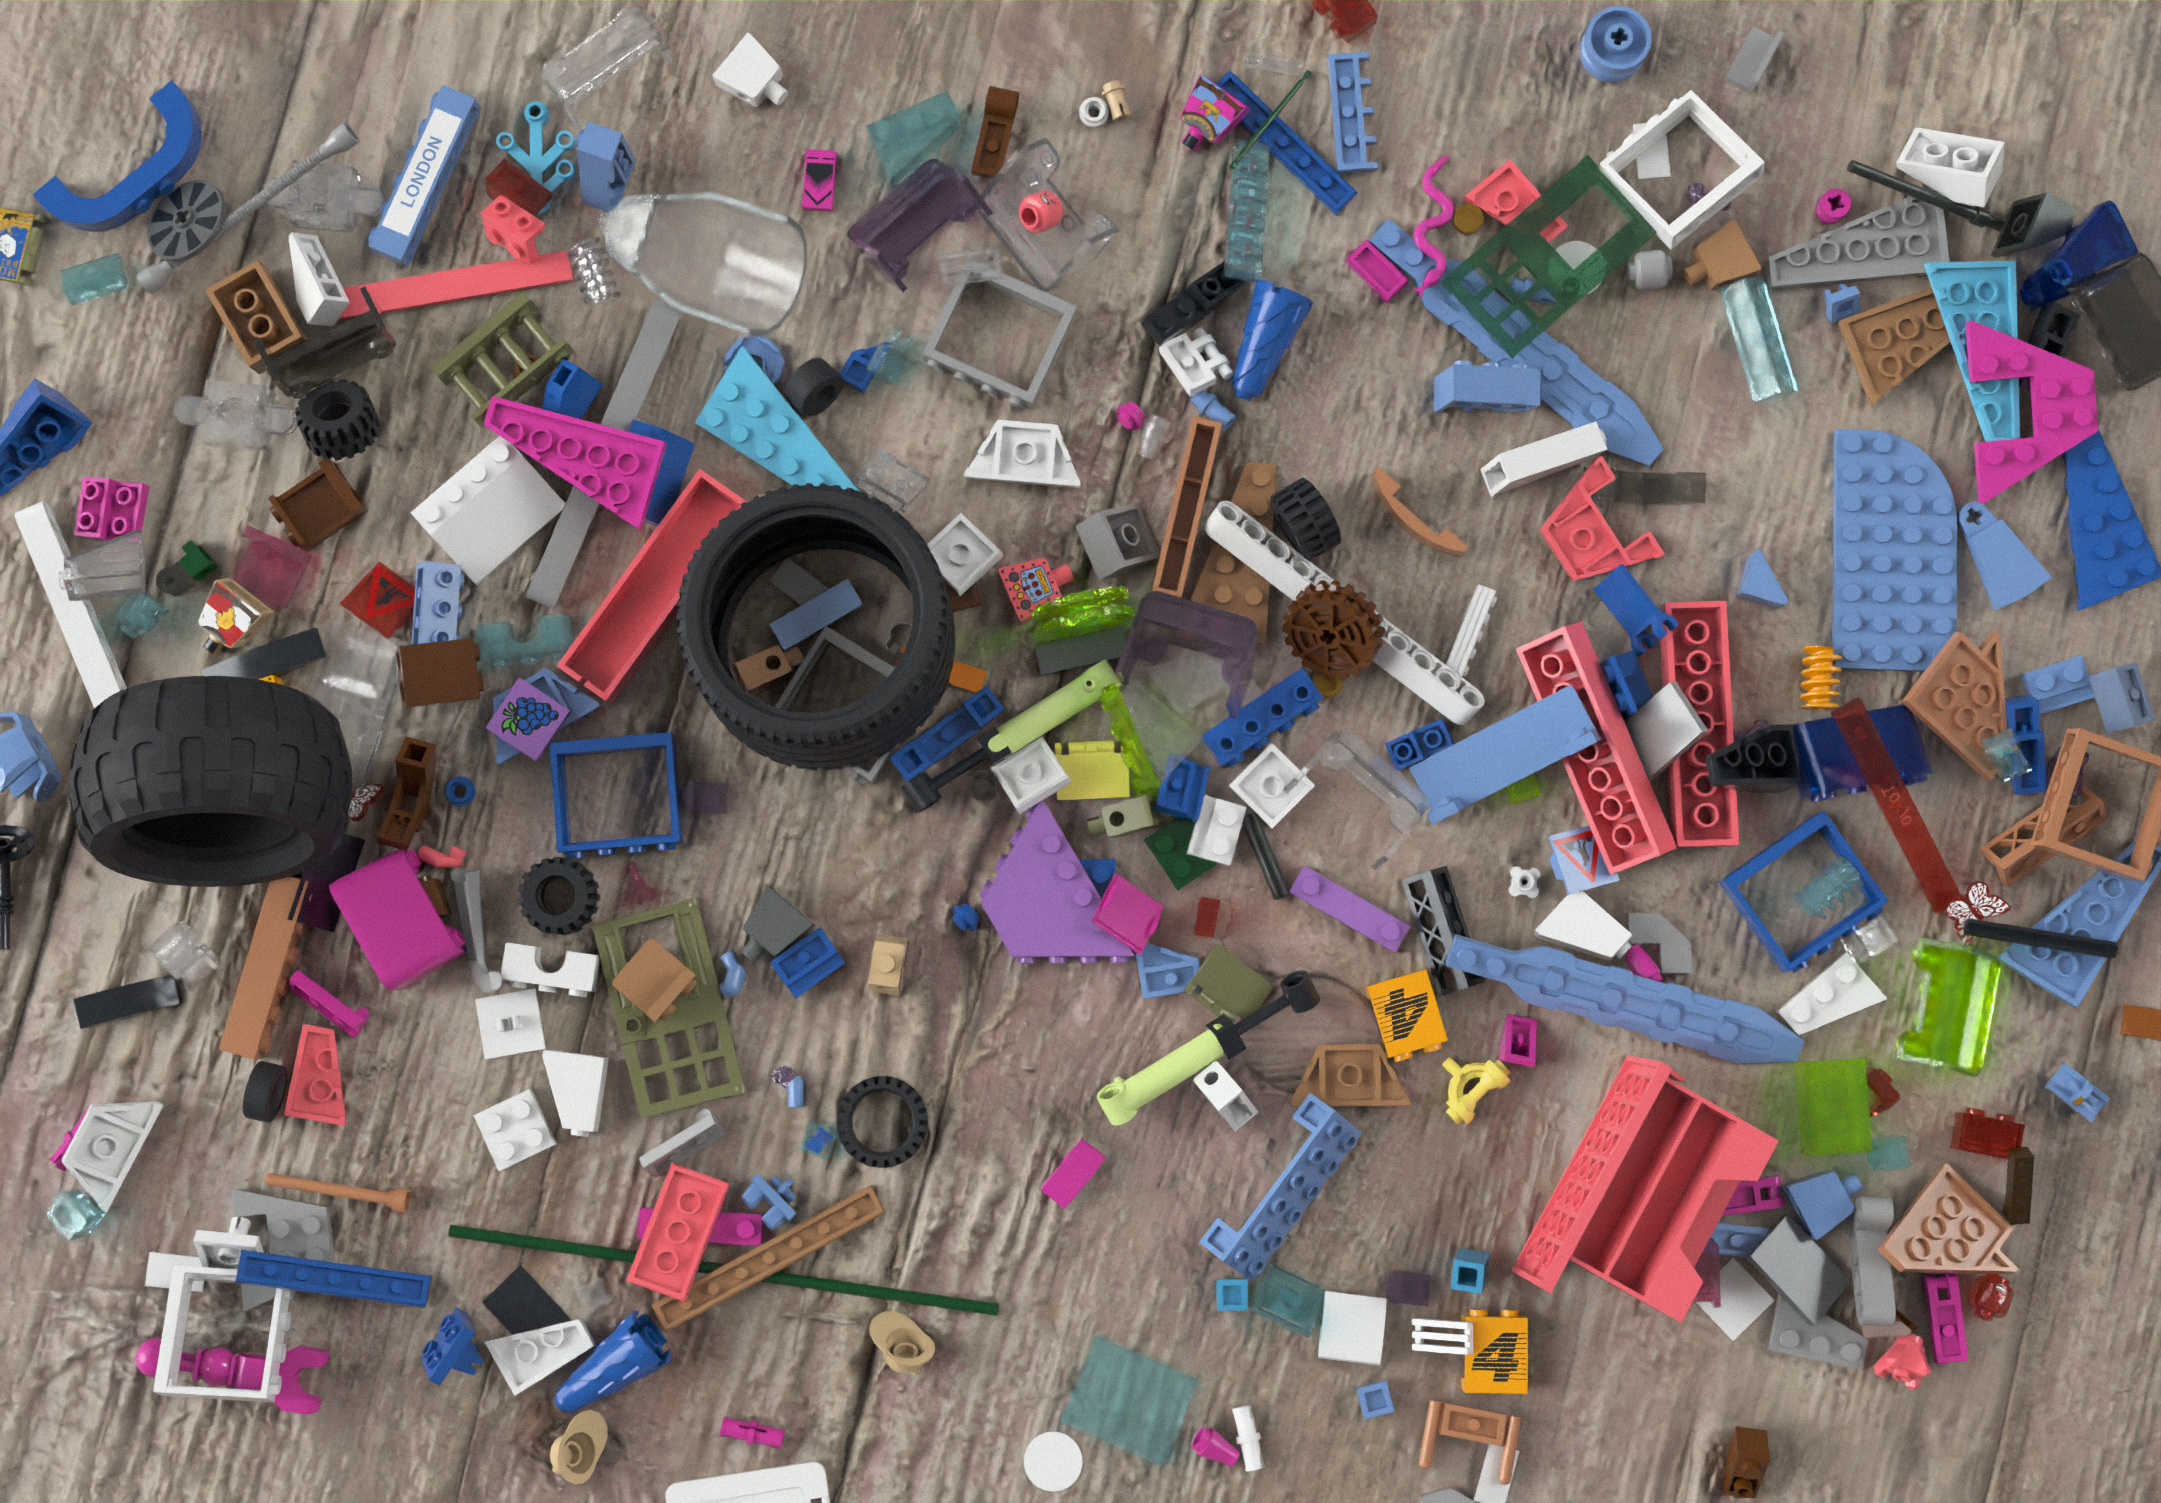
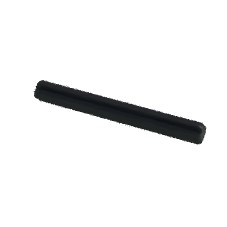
M1970 918L1965 920L1963 933L1969 936L2092 956L2116 958L2118 952V944L2113 941Z

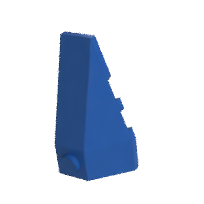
M36 378L17 400L0 428V496L23 482L25 476L41 466L43 468L51 463L50 459L62 451L67 452L73 448L92 425V421L64 395Z

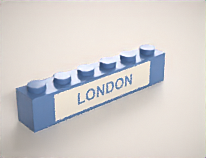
M444 85L441 86L439 93L436 92L431 99L430 113L427 119H423L419 125V137L415 145L408 149L405 158L407 163L402 173L399 172L395 177L393 183L394 191L391 198L384 202L381 209L382 217L378 226L372 228L368 238L369 247L376 255L407 268L411 263L481 109L475 98Z

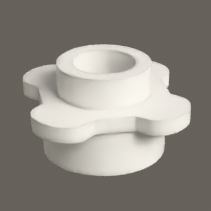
M1516 866L1510 870L1512 878L1511 886L1508 890L1512 896L1527 895L1529 898H1535L1539 894L1537 879L1540 878V872L1538 869L1522 870ZM1523 879L1527 880L1526 885L1522 884Z

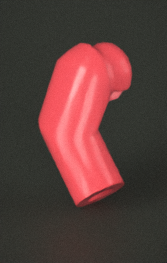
M422 846L418 852L420 860L437 868L459 867L464 863L462 860L466 855L465 850L455 846L450 848L448 855L428 846Z

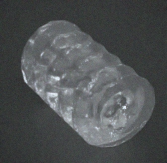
M600 237L582 240L572 246L566 254L567 258L572 261L571 269L576 272L574 277L580 283L579 290L585 294L583 301L587 305L607 304L621 296V292H611L618 285L617 281H607L614 274L613 271L603 270L610 263L609 260L599 259L606 252L605 249L595 248L601 242Z

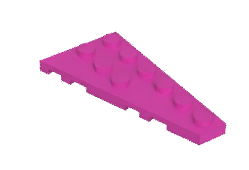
M491 397L484 426L640 531L642 530L667 446L664 441L503 398Z

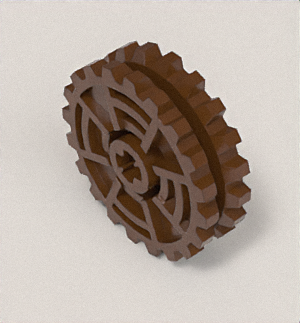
M1321 580L1316 586L1312 583L1307 585L1304 591L1301 590L1295 597L1296 600L1290 604L1289 610L1286 611L1283 617L1286 622L1282 626V632L1288 634L1285 638V643L1293 647L1291 654L1294 657H1300L1302 659L1301 664L1305 668L1308 666L1313 667L1314 673L1318 675L1324 672L1331 679H1334L1336 675H1340L1342 679H1348L1350 673L1354 676L1359 675L1362 672V668L1366 670L1369 667L1371 660L1379 652L1377 649H1380L1384 642L1381 637L1385 634V628L1379 625L1383 618L1381 614L1374 612L1377 606L1374 602L1368 603L1365 600L1366 594L1362 591L1358 594L1354 592V587L1350 584L1342 587L1339 581L1333 580L1328 585L1325 580Z

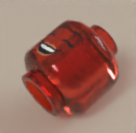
M1998 1274L1978 1276L1974 1280L1967 1298L1969 1306L1975 1310L1974 1315L1989 1322L1993 1318L2005 1317L2014 1297V1291L2009 1286L2010 1281Z

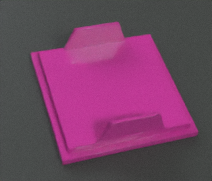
M1114 873L1091 922L1141 955L1149 937L1154 933L1162 916L1160 913L1164 906Z

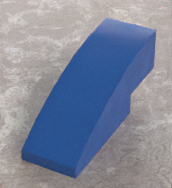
M2031 695L2005 698L2010 756L2007 763L2014 794L2046 792L2044 732L2040 730L2039 700Z

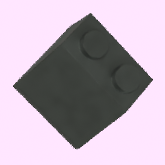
M2049 192L2013 201L1991 256L1996 258L2028 250L2065 236L2073 225L2072 218L2077 208Z

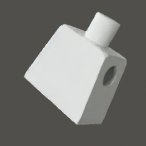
M750 33L744 36L712 75L716 86L754 107H758L766 97L779 106L788 95V91L778 84L783 77L780 66Z
M1218 1061L1212 1062L1209 1066L1195 1074L1194 1083L1235 1132L1258 1113L1243 1090Z

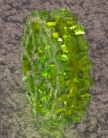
M1111 586L1095 590L1089 589L1080 593L1068 594L1065 597H1058L1053 601H1047L1043 605L1036 606L1031 611L1033 620L1043 623L1036 629L1038 640L1056 641L1107 630L1130 621L1131 618H1134L1133 608L1123 605L1129 599L1128 588Z

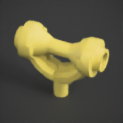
M1448 1057L1442 1064L1453 1076L1448 1088L1449 1100L1446 1102V1105L1449 1109L1446 1113L1458 1125L1462 1121L1468 1125L1475 1116L1474 1109L1476 1103L1489 1090L1506 1087L1511 1082L1507 1077L1511 1072L1499 1060H1496L1494 1063L1488 1060L1486 1063L1466 1064L1462 1068L1451 1057ZM1473 1078H1480V1082L1468 1094L1464 1095L1463 1091L1466 1083Z

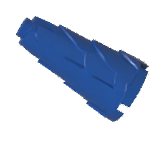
M1257 280L1253 290L1251 306L1243 328L1244 337L1237 357V366L1231 381L1233 383L1232 388L1236 390L1234 395L1247 401H1251L1252 397H1257L1258 394L1261 395L1270 375L1277 368L1285 350L1290 347L1313 304L1312 300L1285 287H1274V283L1264 280Z
M634 1311L628 1315L615 1331L597 1346L590 1357L570 1375L571 1377L556 1390L554 1402L561 1412L573 1414L586 1405L618 1392L671 1362V1349L663 1352L661 1347L667 1343L666 1338L647 1315L643 1313L637 1318L639 1311Z

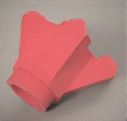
M1913 1334L1898 1336L1897 1340L1893 1341V1346L1873 1366L1875 1374L1886 1378L1889 1373H1892L1894 1379L1905 1382V1386L1910 1390L1918 1388L1921 1385V1377H1926L1932 1372L1924 1355L1923 1339Z

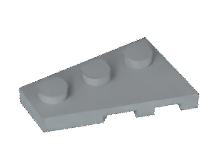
M1778 1293L1768 1350L1859 1370L1863 1369L1868 1342L1867 1338H1864L1826 1314L1815 1325L1809 1326Z

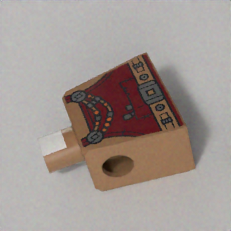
M775 645L735 663L733 677L738 686L755 698L788 681L792 673L791 668L802 664L804 658L797 646L782 652L779 645ZM774 665L777 667V670H770L767 666Z

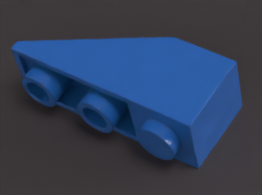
M562 359L546 384L542 409L581 419L590 404L596 399L603 384L580 367Z

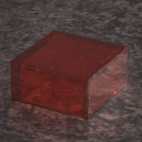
M1206 897L1200 898L1193 936L1213 939L1220 900Z

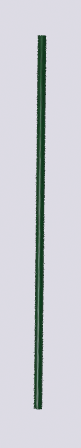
M450 1225L448 1236L454 1238L633 1263L637 1251L458 1225ZM701 1261L697 1273L709 1274L725 1264ZM777 1272L761 1281L994 1316L998 1315L999 1303Z

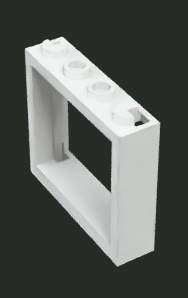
M1690 90L1677 100L1675 98L1668 106V109L1661 115L1655 114L1646 123L1645 128L1640 132L1630 134L1619 149L1615 152H1608L1607 158L1600 162L1599 178L1672 250L1762 177L1765 162ZM1690 116L1741 167L1669 225L1618 172L1686 117Z
M173 1266L153 1392L161 1396L275 1402V1395L280 1393L282 1378L278 1375L280 1363H283L286 1357V1344L283 1343L284 1333L289 1330L291 1323V1314L288 1312L289 1300L294 1298L295 1291L276 1288L261 1390L178 1386L177 1379L193 1281L235 1283L238 1269Z

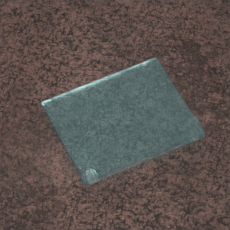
M1096 1336L1068 1405L1061 1416L1060 1423L1164 1467L1199 1379Z

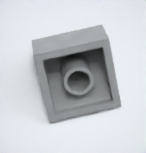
M1138 503L1099 511L1076 525L1081 542L1086 549L1099 581L1120 576L1160 558V552Z

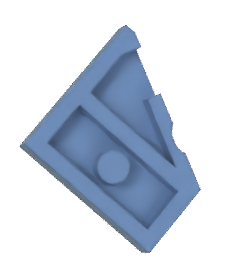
M1148 943L1141 955L1135 952L1143 999L1185 992V986L1200 968L1198 958ZM1197 985L1195 990H1200L1201 987Z

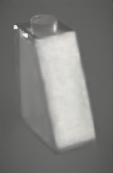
M134 530L64 558V571H59V584L61 590L66 589L69 601L145 594L146 549L141 530Z

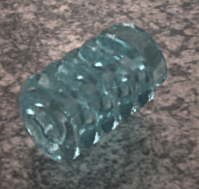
M1839 855V861L1833 860L1830 862V869L1823 868L1820 871L1821 877L1814 876L1811 878L1812 885L1804 884L1802 886L1803 893L1798 891L1793 893V898L1797 905L1812 919L1817 915L1825 920L1827 918L1823 910L1825 907L1834 912L1836 910L1833 904L1834 899L1842 904L1845 903L1842 895L1843 892L1853 896L1855 894L1851 886L1853 883L1860 888L1864 887L1858 871L1841 855Z

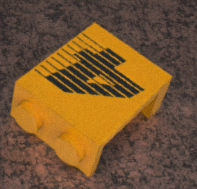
M1426 969L1365 987L1367 997L1371 999L1387 1058L1394 1057L1395 1062L1413 1057L1411 1051L1423 1048L1424 1053L1432 1052L1442 1048L1441 1042L1448 1041Z
M1472 1308L1470 1309V1314H1461L1462 1321L1473 1322V1354L1465 1355L1464 1376H1461V1389L1465 1393L1528 1394V1318L1524 1315H1519L1518 1309H1501V1314H1488V1309Z

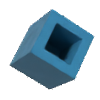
M1460 1248L1453 1261L1451 1289L1482 1294L1488 1283L1491 1253Z

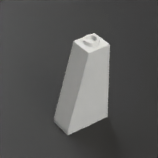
M1593 422L1500 453L1480 469L1490 496L1499 495L1596 458L1607 450L1606 436L1599 429L1597 422Z

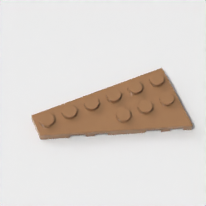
M2016 280V288L2018 289V288H2019V285H2018V282H2017V280ZM1932 287L1838 322L1870 406L1951 342Z
M1246 462L1230 502L1272 532L1274 513L1270 497L1275 494L1276 464ZM1214 541L1175 639L1265 645L1269 582Z

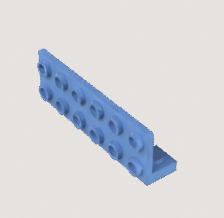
M1569 685L1411 766L1410 771L1431 809L1426 815L1433 825L1518 780L1598 742L1601 737L1574 686Z
M1311 1093L1308 1094L1292 1118L1312 1132V1134L1241 1230L1236 1232L1217 1217L1199 1242L1224 1263L1251 1281L1263 1271L1266 1262L1275 1250L1282 1245L1284 1238L1292 1227L1300 1221L1303 1212L1311 1201L1319 1195L1325 1182L1336 1172L1339 1163L1348 1151L1356 1145L1357 1139L1361 1135L1360 1130Z

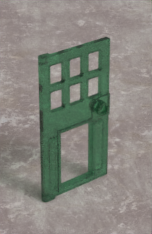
M1588 155L1583 157L1575 167L1453 272L1440 280L1445 290L1457 298L1512 359L1657 233L1597 168L1598 165ZM1597 185L1630 221L1573 270L1540 232L1593 186ZM1505 245L1518 260L1502 274H1498L1486 259L1501 246ZM1524 266L1537 279V282L1519 296L1506 280ZM1477 267H1480L1492 282L1476 296H1473L1461 281ZM1499 288L1512 304L1493 318L1480 303ZM1545 288L1557 303L1541 317H1538L1525 302L1539 290ZM1516 310H1519L1532 325L1516 339H1513L1500 324Z

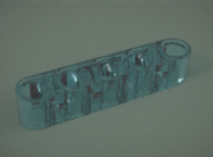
M1239 138L1236 141L1232 162L1235 161L1238 154L1250 140ZM1256 142L1243 159L1238 162L1235 169H1231L1224 273L1228 278L1254 283L1259 279L1263 258L1269 167V145Z

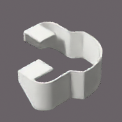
M901 622V623H898V624L894 625V626L892 627V629L890 630L891 636H890V638H889V639L887 640V642H886V648H887V645H888V643L890 642V640L893 638V637H892V631H893L896 627H898V626H900V625H909V626H912V624L906 623V622ZM894 643L887 650L895 655L900 646Z

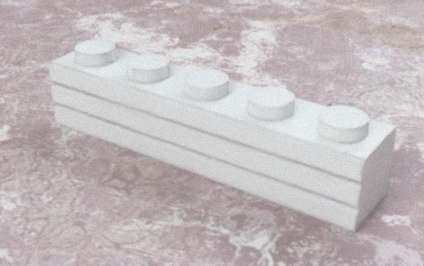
M1480 584L1476 586L1445 664L1461 677H1466L1470 667L1467 666L1469 659L1473 660L1477 650L1474 648L1476 641L1480 642L1483 635L1481 628L1483 624L1487 625L1490 614H1488L1489 608H1493L1497 600L1495 590Z

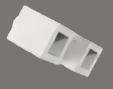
M506 942L501 977L504 980H509L508 986L526 989L527 983L539 984L538 991L557 993L558 987L568 988L569 995L587 997L588 991H597L601 965L599 955L566 951L565 962L562 968L557 972L549 973L542 967L540 962L542 947Z

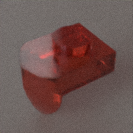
M1866 1067L1858 1075L1879 1098L1865 1114L1867 1118L1889 1110L1901 1099L1899 1093L1890 1084L1893 1080L1881 1068Z

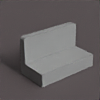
M1753 26L1723 81L1750 94L1760 80L1785 32L1779 30L1774 37Z

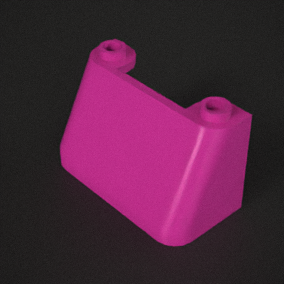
M409 848L407 851L397 849L329 885L336 904L378 978L391 991L410 987L467 952L464 947L466 940L458 928L452 929L450 926L444 925L416 874L419 873L418 866L421 864V861L413 849L409 850Z

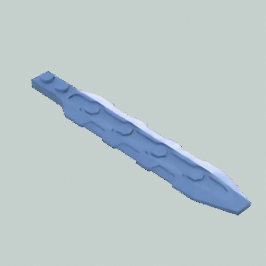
M1389 218L1369 240L1393 265L1411 278L1417 288L1422 287L1427 273L1437 267L1436 261L1424 254L1417 247L1414 239ZM1446 258L1447 267L1440 281L1432 288L1423 290L1421 300L1424 307L1447 326L1451 325L1477 346L1478 351L1491 362L1501 363V367L1512 368V365L1527 364L1530 365V369H1540V402L1544 401L1570 422L1573 429L1597 422L1599 429L1606 436L1607 452L1649 467L1664 448L1636 403L1610 381L1606 382L1578 359L1579 356L1565 344H1559L1533 323L1532 318L1517 305H1511L1486 284V280L1462 261Z
M1455 934L1445 961L1448 967L1506 983L1525 1003L1553 1011L1559 1009L1587 1017L1592 1022L1613 1027L1615 1025L1649 1035L1651 1039L1668 1044L1674 1042L1706 1051L1707 1055L1738 1064L1796 1062L1804 1044V1039L1759 1007L1731 999L1722 1000L1691 991L1686 986L1672 982L1666 984L1638 976L1627 969L1613 965L1607 967L1574 957V954L1547 946L1512 951Z

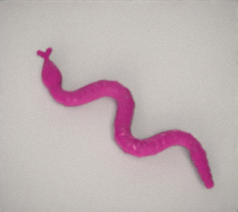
M1447 155L1429 167L1422 179L1424 192L1435 202L1439 203L1443 211L1439 216L1422 220L1414 230L1413 238L1417 247L1437 263L1436 269H1432L1425 276L1422 287L1414 288V292H1419L1420 297L1423 296L1424 289L1432 288L1440 281L1447 267L1444 254L1425 238L1427 231L1444 226L1451 221L1454 215L1452 200L1432 184V178L1437 175L1446 161L1449 160Z

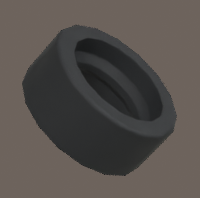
M259 1061L254 1066L247 1081L242 1107L245 1118L270 1123L275 1119L286 1091L287 1070L285 1066L265 1061Z

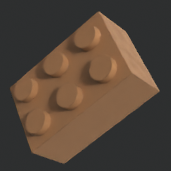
M256 260L205 289L247 365L257 374L265 372L311 345L269 270L260 261Z

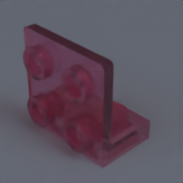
M247 525L243 537L251 542L233 580L252 595L287 609L312 555L301 548Z

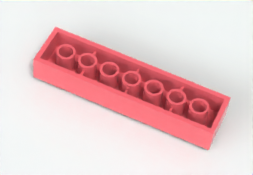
M1726 601L1664 603L1658 609L1673 616L1677 620L1678 626L1670 631L1663 624L1667 634L1660 639L1662 688L1669 682L1676 681L1708 730L1705 735L1666 768L1669 829L1676 843V849L1739 845L1737 792L1732 789L1711 787L1705 756L1734 743Z
M1583 622L1564 626L1516 648L1537 702L1569 685H1573L1601 737L1598 742L1562 758V761L1609 874L1611 875L1676 849V843Z

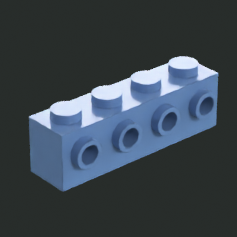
M423 561L417 564L411 645L460 639V634L456 632L457 621H460L462 616L459 591H462L464 586V574L461 573V565Z

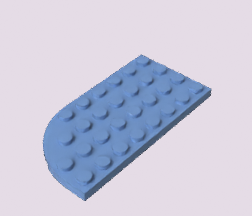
M1836 429L1834 431L1832 648H1835L1834 653L1841 655L1842 659L1833 661V665L1843 670L1924 672L1953 633L1957 632V514L1951 488L1936 463L1913 443L1881 431Z

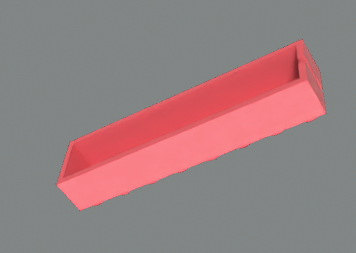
M699 469L557 664V667L612 705L676 617L677 601L681 600L679 590L683 582L682 579L684 574L688 573L687 565L692 560L693 553L701 547L700 542L709 535L712 527L717 528L719 525L718 521L726 518L730 511L733 509L737 511L741 508L740 504L744 503L745 500Z

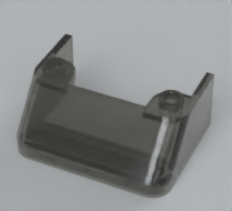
M366 286L360 288L370 311L284 352L274 355L259 337L253 339L273 382L285 396L293 397L294 399L302 398L308 395L311 389L369 361L376 358L383 359L393 353L397 343L388 320Z

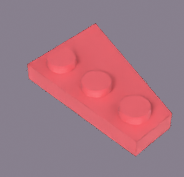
M1511 159L1471 190L1463 199L1468 203L1477 205L1486 214L1543 248L1568 228L1565 221Z
M303 1024L284 1112L285 1116L347 1126L335 1029Z

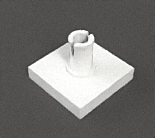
M233 1217L228 1233L196 1230L193 1241L202 1267L238 1269L241 1250L264 1253L259 1236L247 1235L251 1222L241 1217L238 1224L239 1218Z

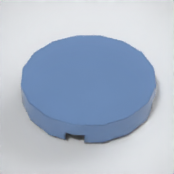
M761 335L740 338L730 346L725 356V371L729 368L741 346H744L756 363L768 375L775 386L780 383L784 375L785 361L781 350L772 340Z

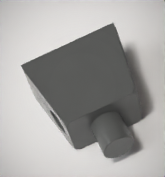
M768 886L742 928L752 939L741 952L754 963L766 950L773 956L778 957L810 931L815 924Z

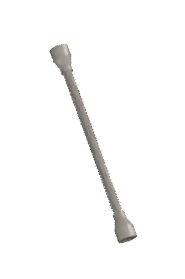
M346 122L342 123L330 133L326 142L319 146L320 148L316 150V153L314 152L313 155L311 154L310 157L301 161L297 166L285 173V175H282L270 186L259 192L258 195H255L243 206H240L228 217H225L214 241L219 236H222V234H225L228 229L230 230L231 227L240 223L243 218L245 219L246 216L255 212L258 207L260 208L261 205L270 201V198L272 199L273 196L275 197L276 194H279L301 178V176H304L316 165H319V163L327 158H331L335 154L348 151L360 142L359 137L351 126ZM164 260L159 264L148 266L137 274V279L148 293L154 294L166 284L169 277L187 260L180 262Z

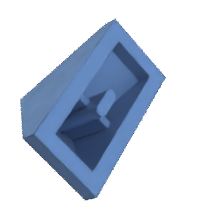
M1758 549L1747 557L1736 597L1778 609L1789 603L1761 550Z

